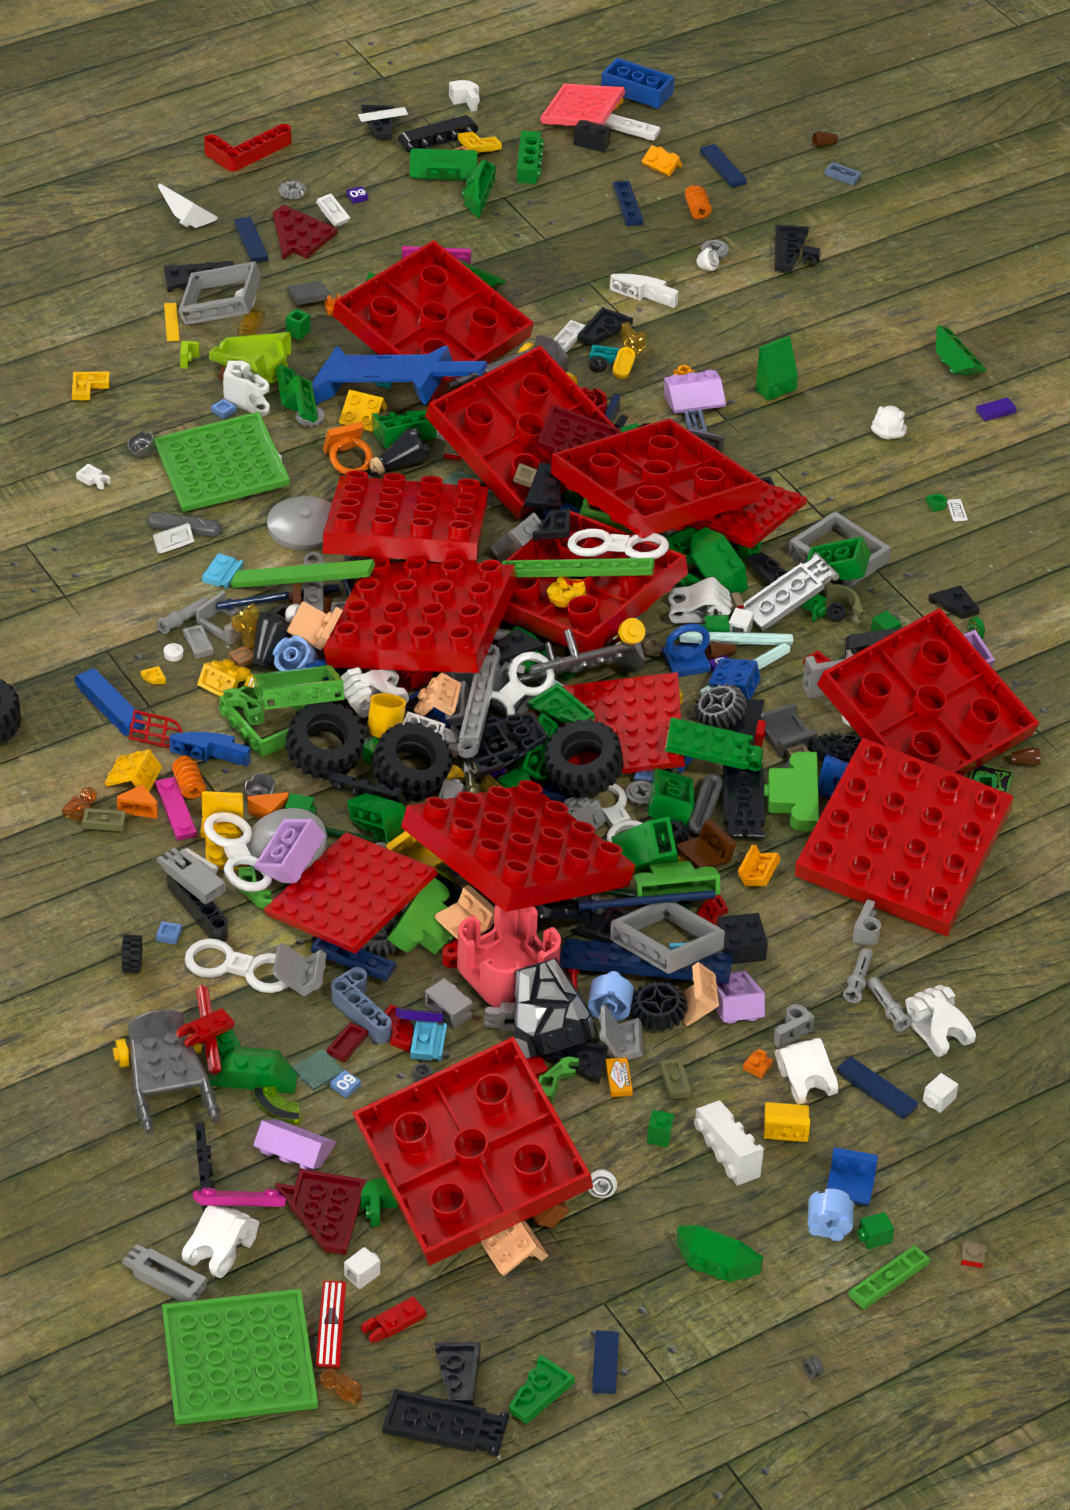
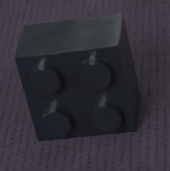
M759 913L718 917L717 927L725 931L724 949L721 952L733 955L732 964L766 961L768 942Z

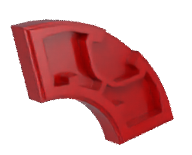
M716 895L715 898L706 900L696 915L716 925L718 917L728 914V907L721 895Z
M390 1004L384 1012L390 1017L392 1022L390 1045L410 1052L414 1028L410 1020L396 1017L395 1012L398 1007Z

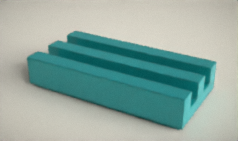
M592 345L589 361L592 357L600 356L604 357L607 363L614 364L617 353L621 348Z

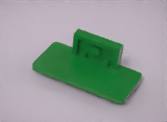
M411 149L410 178L467 180L477 167V151Z

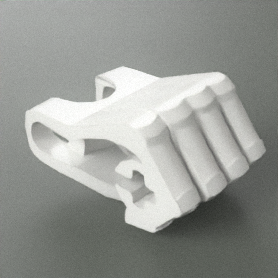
M242 360L228 361L223 374L224 399L237 406V408L250 413L259 412L261 417L270 413V405L263 395L269 392V383L258 374L249 371L250 364Z
M709 577L691 586L674 588L668 596V600L672 605L668 615L673 623H703L705 615H729L731 612L732 599L730 592L714 577ZM679 595L683 599H675L674 596ZM675 612H683L682 615H674Z
M358 667L347 670L341 676L344 697L360 718L368 717L370 698L375 694H394L402 697L406 704L409 700L407 691L404 688L396 687L399 680L396 670H371L361 674L362 671Z
M937 985L934 989L927 988L924 990V993L918 992L914 997H909L905 1000L907 1015L912 1020L910 1026L926 1041L930 1049L938 1057L946 1055L949 1050L946 1036L956 1037L965 1046L975 1042L976 1033L968 1019L958 1008L953 1006L956 995L950 987Z
M820 1038L792 1044L775 1051L782 1077H789L792 1085L791 1093L798 1105L807 1103V1092L814 1087L824 1090L828 1096L838 1093L837 1079Z
M207 1206L194 1234L183 1248L182 1260L191 1266H195L200 1260L212 1257L209 1262L211 1274L222 1278L234 1264L237 1246L242 1243L243 1246L250 1248L256 1239L259 1221L250 1218L248 1214L226 1206Z

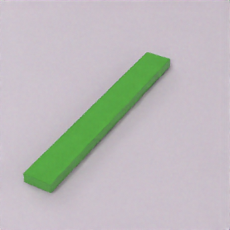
M654 558L502 561V564L514 565L516 578L653 575L655 560Z
M371 559L236 571L231 585L233 588L364 578L370 577L375 563Z

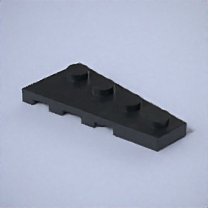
M775 226V271L792 272L810 227Z
M233 261L164 266L167 292H173V288L178 287L186 289L191 273L233 266L234 263Z
M333 771L329 774L328 780L332 788L338 791H349L355 797L369 793L402 803L403 806L408 804L400 788L394 787L392 791L384 784L379 783L376 787L365 779L357 782L353 776Z
M569 899L534 906L538 917L543 919L557 918L591 921V917L598 914L594 911L591 912V910L579 911L578 903Z
M195 1123L201 1191L202 1188L215 1189L214 1180L209 1179V1176H213L212 1163H208V1159H211L210 1145L206 1146L205 1123ZM202 1205L203 1213L209 1205Z

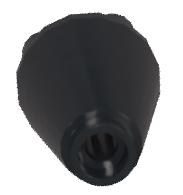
M416 428L407 429L380 455L379 459L385 471L403 468L428 460L427 454L430 451L425 443L422 444L420 441V434Z
M260 612L257 619L252 657L254 665L267 669L268 665L272 664L276 645L282 639L292 636V634L287 632L291 624L290 622L284 623L280 616L275 614L270 616Z

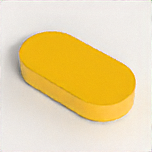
M623 347L618 351L612 369L614 377L625 379L629 376L635 360V351L632 348Z

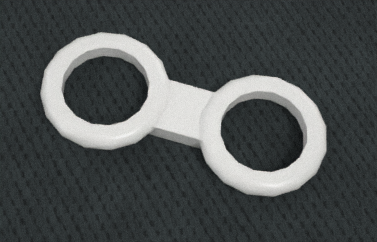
M585 529L576 532L569 538L568 548L572 553L584 557L601 555L607 551L625 552L630 558L657 559L668 551L669 542L664 536L656 533L642 539L637 535L629 537V535L609 534L600 529ZM587 537H597L605 541L602 545L595 548H582L576 545L579 540ZM643 541H653L660 544L658 549L650 552H638L632 549L635 544Z
M526 652L515 657L509 665L508 676L510 681L499 692L492 691L491 699L502 703L507 715L515 714L514 706L525 695L537 696L553 685L554 669L545 670L547 675L546 681L541 686L535 688L526 687L517 677V667L524 661H542L543 663L549 661L540 653Z
M617 784L608 786V791L613 792L619 801L612 807L602 808L607 823L611 827L607 832L606 840L608 842H612L611 837L619 832L642 824L639 821L631 820L624 809L627 803V796L625 791ZM589 795L587 797L579 796V799L588 798Z
M219 812L209 816L204 824L205 834L212 842L224 847L228 858L224 866V873L228 881L244 891L257 892L267 888L271 884L272 877L262 873L263 879L261 881L247 882L237 877L233 871V868L240 864L254 866L259 859L251 856L246 846L252 837V830L247 821L238 815L227 812ZM221 821L233 823L242 830L243 836L237 839L224 838L215 832L213 825Z
M218 939L199 940L186 951L184 959L186 967L194 975L201 978L220 977L228 972L244 976L247 983L253 989L264 993L280 992L289 987L282 981L263 983L254 976V971L260 965L275 963L276 954L267 953L253 958L250 955L234 952L226 942ZM207 948L218 949L226 955V960L222 965L211 969L198 966L193 959L197 952Z

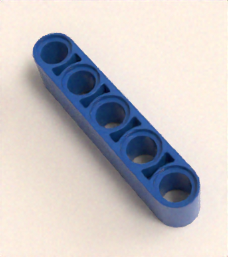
M91 668L76 675L75 683L78 689L123 735L129 736L133 711L135 710L132 705L96 669ZM135 714V719L144 721L141 715ZM137 722L133 724V729L141 730L145 728V724Z

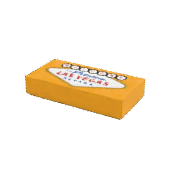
M627 1058L605 1059L610 1096H632L633 1090Z

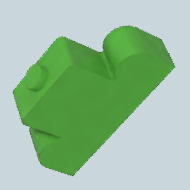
M817 752L793 753L790 757L789 767L770 768L767 784H764V796L768 797V812L791 814L789 823L796 831L813 832L819 820Z
M690 861L649 865L650 873H639L634 876L635 897L715 890V895L721 894L720 874L717 869L713 867L694 869Z
M436 878L428 883L409 902L387 937V940L405 952L412 951L420 943L434 954L446 943L449 944L455 936L434 918L436 913L448 908L443 904L449 897L447 887Z

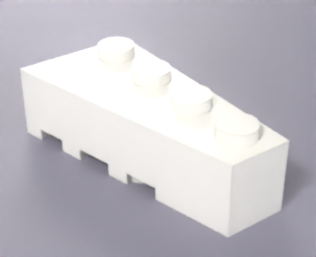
M720 1100L697 1108L694 1119L695 1128L697 1131H701L707 1146L713 1149L717 1161L725 1167L727 1176L733 1179L736 1186L759 1178L764 1148L760 1144L756 1146L753 1143L755 1142L754 1137L751 1134L746 1135L744 1133L743 1125L740 1122H734L733 1114Z

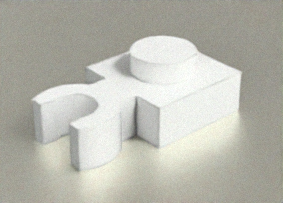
M87 464L76 473V479L89 486L96 484L97 488L103 490L104 483L111 484L109 476L103 475L101 470L90 464Z

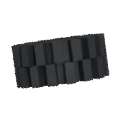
M124 934L121 954L122 973L140 974L143 953L142 935Z

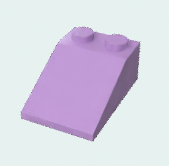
M746 971L731 972L729 984L717 983L719 1006L715 1009L723 1022L736 1023L737 1020L745 1019L755 1021L758 1018L765 1017V993Z

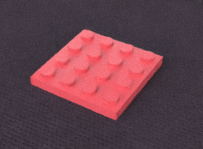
M563 84L540 117L541 123L576 126L580 120H587L604 125L625 94L624 87Z

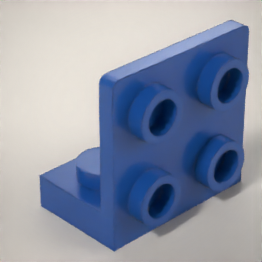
M720 659L709 680V686L717 687L719 684L724 686L726 683L730 686L734 684L735 687H739L746 699H752L761 680L758 663L756 660Z
M834 1147L827 1189L844 1191L850 1195L849 1199L853 1200L854 1204L869 1206L878 1155Z

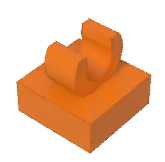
M337 294V298H331L328 295L327 300H324L327 315H332L335 300L340 298V294Z
M758 1049V1051L754 1050L743 1064V1070L762 1079L772 1067L773 1059L767 1057V1052Z

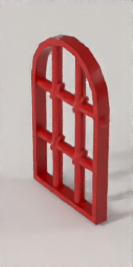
M134 710L128 740L170 748V744H164L165 740H170L169 736H166V730L182 733V728L174 719ZM135 714L147 716L148 721L135 719ZM151 717L165 720V723L162 725L151 723ZM168 721L175 724L177 728L167 726ZM134 722L146 724V730L133 729ZM152 726L163 728V734L151 733L149 728ZM132 732L145 734V738L131 737ZM148 736L162 738L161 743L149 741Z

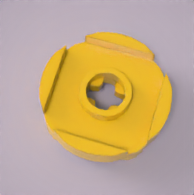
M558 577L557 581L547 589L550 603H553L556 607H567L571 599L586 595L584 581L573 583V586L567 585L563 577ZM566 577L567 579H569V580H574V581L582 580V579H576V578H568V577Z

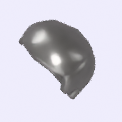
M140 431L138 435L132 436L128 440V450L135 457L149 456L155 449V439L152 432L149 431L147 434Z
M265 773L254 774L250 781L246 780L244 785V795L246 797L274 794L275 780L272 776Z

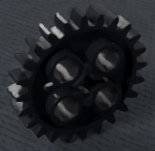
M830 733V736L823 734V737L818 736V739H814L812 751L817 752V758H820V761H824L825 756L830 755L849 763L862 738L856 737V735H849L848 733L845 735Z

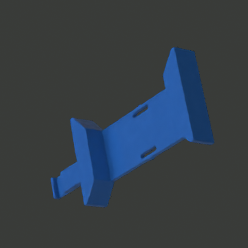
M443 346L429 354L345 355L340 347H336L313 380L312 387L317 405L335 396L343 382H413L418 398L423 404H427L444 376H469L471 373H478L479 376H482L488 365L486 361H453L448 346Z

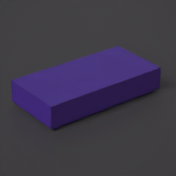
M1007 397L976 406V412L984 421L1016 413V406Z
M396 1008L395 1012L396 1017L401 1019L438 1023L443 1022L444 1015L435 1011Z

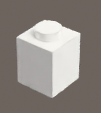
M735 608L729 621V632L750 633L753 626L754 612Z
M940 1073L925 1087L923 1102L941 1113L956 1099L958 1084Z
M365 1247L344 1262V1276L358 1289L363 1288L380 1275L379 1257Z

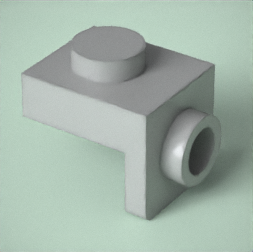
M451 778V780L444 779L438 798L448 799L457 797L459 792L465 791L463 782Z

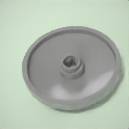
M298 496L283 500L275 505L268 514V533L275 542L289 549L310 551L323 548V531L332 503L312 496Z
M286 808L274 811L261 818L251 828L252 837L246 846L251 856L259 858L283 819H313L326 836L304 871L323 855L328 845V836L324 824L315 814L304 809Z

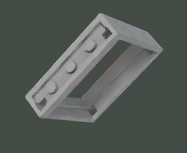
M256 261L191 273L178 311L184 325L249 314L261 279V273ZM246 281L242 296L196 304L201 289Z
M836 511L789 541L788 555L799 563L805 564L810 551L808 545L832 529L837 530L849 539L863 536L872 554L865 576L860 579H837L836 581L832 579L829 581L832 584L844 585L849 588L888 563L891 547Z
M675 902L647 905L611 921L610 940L670 974L723 950L725 931ZM666 918L697 936L698 939L670 950L638 930Z

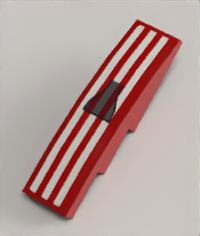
M323 1281L316 1368L340 1369L346 1298V1282Z

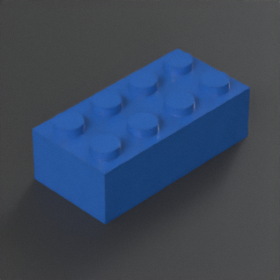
M616 58L603 71L601 86L624 87L625 94L623 98L659 109L674 92L675 76Z

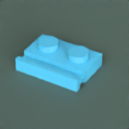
M218 553L203 574L202 582L218 587L222 585L225 586V589H228L236 571H240L243 568V560L236 561V558Z
M416 1020L410 1059L430 1061L438 1059L439 1062H442L447 1023L437 1025V1022Z

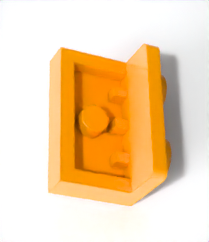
M651 145L641 161L643 165L669 177L676 167L681 168L682 166L680 157L677 154H670L662 147L658 146L657 148Z
M751 845L738 869L739 877L742 879L744 886H767L781 859L779 854L760 853L757 845Z

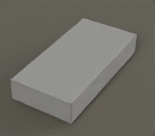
M202 625L183 629V634L195 659L214 655V649Z

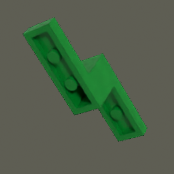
M279 364L276 367V374L282 405L295 412L299 411V416L302 419L315 423L318 420L312 381L300 375L295 376L294 370Z

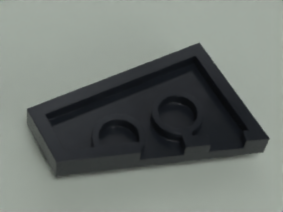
M602 307L580 331L577 340L585 344L595 345L633 324V318Z
M585 1042L542 1055L541 1057L555 1064L568 1056L579 1058V1066H571L569 1068L576 1069L577 1074L600 1084L608 1046Z

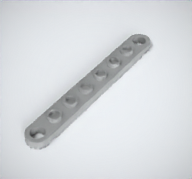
M310 552L304 557V565L323 564V557L317 552ZM311 559H312V560H314V559L316 560V559H317L318 562H316V563H311V562H309V560L311 561ZM323 581L304 582V602L322 612ZM312 646L319 658L323 659V648L319 650Z
M491 644L488 653L494 654L492 656L491 654L490 656L487 655L480 672L474 673L457 746L459 755L464 758L475 756L479 750L500 660V650L498 646H493V644Z

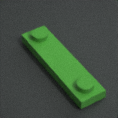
M913 1245L849 1290L848 1296L865 1310L929 1265L930 1258Z

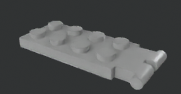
M814 553L810 561L805 564L801 562L744 602V610L754 612L753 622L762 631H765L825 589L824 585L832 579L836 581L839 578V574L830 565H827V562L818 553Z

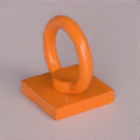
M362 421L327 430L323 451L325 455L329 454L333 467L344 475L348 471L369 470L370 459L373 458V453L369 445L361 440L364 430ZM357 446L364 451L366 460L359 468H346L337 459L338 451H346Z

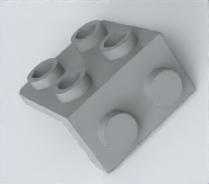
M571 797L564 801V804L569 808L568 813L578 821L591 824L595 830L607 821L597 799H575Z
M280 943L277 946L273 975L305 997L312 991L319 989L323 983L326 953L319 950L306 959L284 943Z
M606 1005L601 1006V1014H599L601 1030L599 1035L601 1041L607 1044L610 1054L615 1056V1058H627V1060L643 1056L642 1023L639 1018L618 1024Z

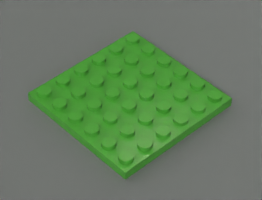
M259 412L154 438L155 448L182 512L290 485V479Z
M301 1289L162 1304L175 1425L318 1408Z

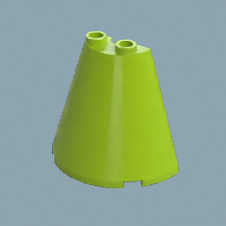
M290 332L226 337L220 342L218 347H214L209 351V359L226 367L228 361L242 360L250 364L249 371L258 374L268 383H275L278 381L276 367L279 364L288 367L286 360L287 355H291Z

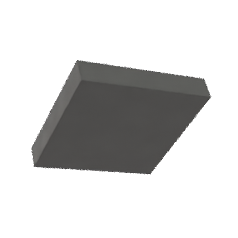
M321 280L287 286L288 293L297 305L324 301L330 295V292Z

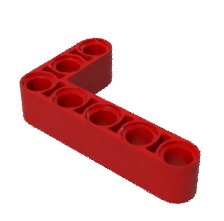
M288 124L277 125L235 147L217 135L209 134L204 137V153L225 169L238 171L290 145L292 142L291 126Z

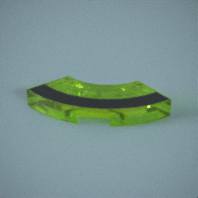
M276 1087L254 1088L255 1101L263 1112L271 1115L273 1119L289 1124H300L299 1102H290L283 1099L277 1093Z

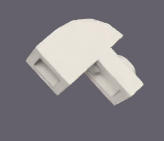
M466 80L449 82V97L454 105L467 103L471 112L477 111V106L480 103L479 86Z

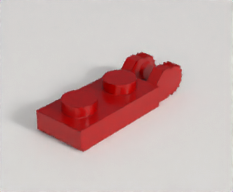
M220 1008L197 1020L184 1024L176 1030L175 1034L181 1038L191 1033L192 1035L188 1036L184 1041L186 1047H191L233 1029L235 1021L223 1008Z
M412 1296L375 1318L368 1319V1321L362 1324L361 1330L363 1333L373 1331L369 1336V1340L371 1343H376L426 1317V1310Z

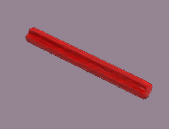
M200 985L196 989L201 1018L212 1013L209 988ZM213 1037L205 1041L204 1046L208 1071L211 1074L217 1075L221 1071L217 1038Z

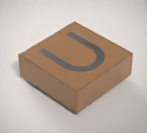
M246 646L229 652V658L238 667H244L253 663V653Z

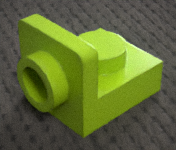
M197 341L181 342L180 368L188 369V361L192 362V358H199L200 343Z

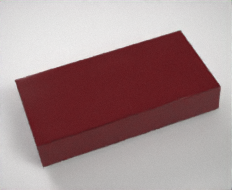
M350 1022L326 1049L327 1055L345 1063L368 1037V1030Z

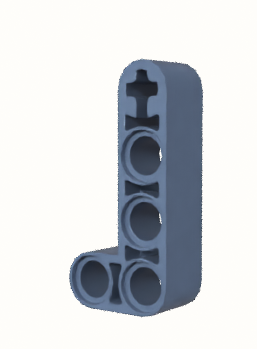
M355 967L335 978L331 983L332 1002L356 1025L368 1030V1036L375 1042L382 1044L390 1041L392 1030L390 1017L364 995L367 991L366 970Z

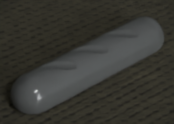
M153 512L147 518L148 526L153 529L168 530L188 523L194 535L216 537L222 533V525L216 520L162 512Z
M711 773L705 776L688 821L689 831L695 835H700L704 821L712 817L723 786V780L717 774Z

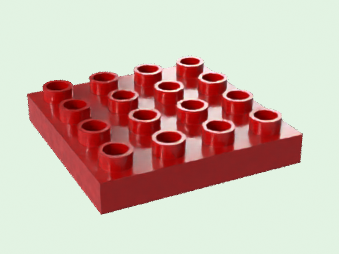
M435 240L335 300L332 313L334 318L378 355L429 354L443 346H448L453 361H486L487 365L530 338L534 325L532 320ZM444 376L430 399L435 400L449 391L447 384L452 382L454 378L462 376Z
M541 345L430 402L425 415L429 422L516 519L537 509L523 507L530 487L513 482L519 463L537 470L540 462H550L553 453L536 447L552 404L615 427ZM559 480L560 493L562 495L569 489L565 487V483Z
M671 418L552 454V475L565 483L567 489L576 491L586 498L589 505L600 508L610 516L613 522L622 524L632 531L633 535H637L642 539L650 537L653 533L659 534L668 530H683L686 524L699 520L711 521L717 514L726 511H741L745 508V505L761 500L763 480Z
M360 470L348 471L346 476H340L323 531V553L406 560L420 557L432 562H444L448 559L456 558L464 563L477 564L488 506V487L480 486L478 480L466 478L459 480L458 484H445L440 477L424 476L420 479V482L405 481L406 477L399 473H388L383 476V479L368 478V473Z
M570 511V537L576 532L585 529H600L609 534L633 536L622 530ZM570 537L533 540L532 538L505 561L620 559L630 557L625 552L607 551L601 555L584 557L570 551L568 548ZM587 537L579 540L576 545L582 548H595L602 545L605 541L597 537ZM643 541L635 544L632 549L638 552H650L658 549L660 545L650 541ZM668 549L663 556L654 559L653 575L568 577L582 579L577 581L563 577L567 585L573 586V583L584 581L586 595L571 599L567 607H556L553 603H550L547 589L557 581L558 577L516 578L517 586L502 620L543 636L553 643H559L567 647L568 644L564 631L571 629L579 653L600 649L614 636L619 634L618 630L622 622L629 618L636 619L641 613L646 612L655 601L671 591L674 585L688 574L686 555Z
M379 557L371 558L374 560L375 566L370 577L357 579L342 609L343 611L324 646L327 665H331L333 668L359 667L360 669L479 673L517 586L515 566L501 564L498 560H486L480 564L464 563L456 558L448 559L443 563L427 562L424 558L420 557L411 558L407 561H390L388 558Z
M941 608L934 610L825 670L817 683V686L861 738L871 740L962 776L1031 737L1039 725V721Z
M862 738L795 863V876L863 904L866 903L867 899L875 901L874 908L948 937L1012 810L1014 795Z
M521 781L518 786L509 788L491 786L487 792L476 794L462 791L457 794V797L448 799L429 797L425 803L408 805L406 807L401 826L402 829L505 912L630 886L636 866L621 854L622 848L619 845L601 839L595 834L594 826L575 819L568 813L569 808L565 804L549 799L542 793L543 788L532 781Z
M514 1036L352 1112L356 1126L429 1266L593 1188L588 1168Z

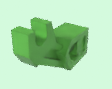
M231 688L223 690L224 698H227V705L241 706L249 725L264 723V711L258 699H253L241 692L240 689Z
M254 866L238 867L240 879L247 882H256ZM239 889V892L245 894L259 908L263 909L272 902L270 890L264 889L250 892Z
M569 1056L562 1058L560 1062L544 1075L539 1076L538 1081L551 1104H553L558 1090V1081L562 1078L576 1076V1069L569 1067H578L579 1058Z

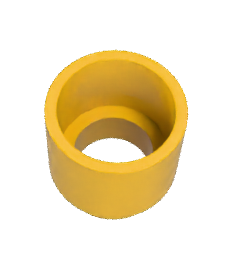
M379 693L370 698L367 725L370 727L369 732L371 735L381 738L388 728L394 727L398 723L403 724L406 701L402 697L394 694Z

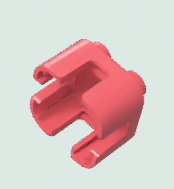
M495 905L494 928L480 936L481 922L475 915L464 919L458 927L457 968L480 996L494 1007L500 1008L501 1002L516 1003V998H514L516 969L557 958L560 963V934L554 927H551L543 932V943L537 936L538 913L534 906L505 912L498 905Z

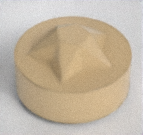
M378 457L370 459V469L378 476L385 473L384 466Z

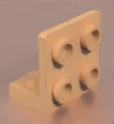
M302 602L287 632L294 636L302 637L310 645L321 650L343 610L335 607L332 613L328 612L325 614L313 606Z
M441 672L436 678L433 677L426 688L420 690L418 694L419 702L414 712L424 717L435 707L451 716L456 709L461 683Z
M470 885L463 887L458 902L436 913L434 918L458 939L460 923L471 915H475L481 922L480 934L491 929L494 923L495 907Z
M699 962L692 966L694 985L684 991L688 1001V1012L684 1018L686 1026L699 1020L719 1006L716 975Z
M525 1221L481 1242L496 1268L503 1276L528 1256H535L541 1261L549 1256Z

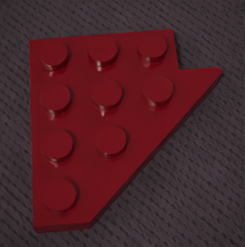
M281 205L273 212L275 230L281 256L284 260L292 253L307 259L338 234L337 228L286 205Z
M552 404L536 447L556 453L619 434L621 429Z
M300 1169L295 1186L276 1183L275 1189L286 1198V1205L323 1251L347 1255L361 1205V1192L366 1185V1179Z

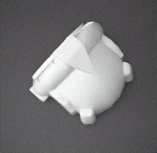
M881 406L878 408L875 419L872 421L871 430L883 439L901 438L907 431V426L904 425L903 419L905 413L895 406H885L884 408Z

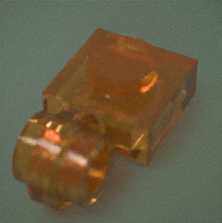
M91 787L83 788L80 793L81 799L74 796L62 808V814L80 822L83 819L85 808H91L90 803L96 800L97 793Z
M326 1369L321 1373L320 1383L327 1389L337 1387V1393L343 1400L350 1401L356 1405L362 1399V1385L344 1373L339 1376L333 1369Z

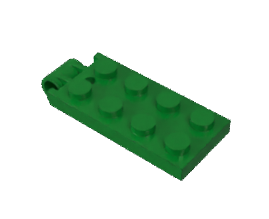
M673 717L670 719L665 746L666 752L744 770L747 768L751 771L761 769L764 752L761 747L750 745L753 737L751 735Z

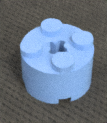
M299 636L282 639L276 645L273 652L274 664L280 671L305 668L307 663L320 660L316 650Z
M615 971L598 976L591 982L588 1009L594 1017L599 1019L601 1006L606 1005L616 1021H621L629 1015L634 986L627 979L621 977L620 973Z
M825 1189V1193L818 1194V1191L813 1193L808 1202L809 1233L814 1236L831 1238L833 1241L843 1240L844 1236L853 1228L854 1202L849 1199L850 1195L838 1189Z

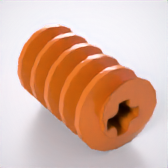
M696 185L689 186L685 190V197L692 217L694 219L706 218L711 214L712 207L705 189Z
M182 756L173 762L172 771L182 796L187 799L201 797L202 792L206 791V785L196 761L188 756Z

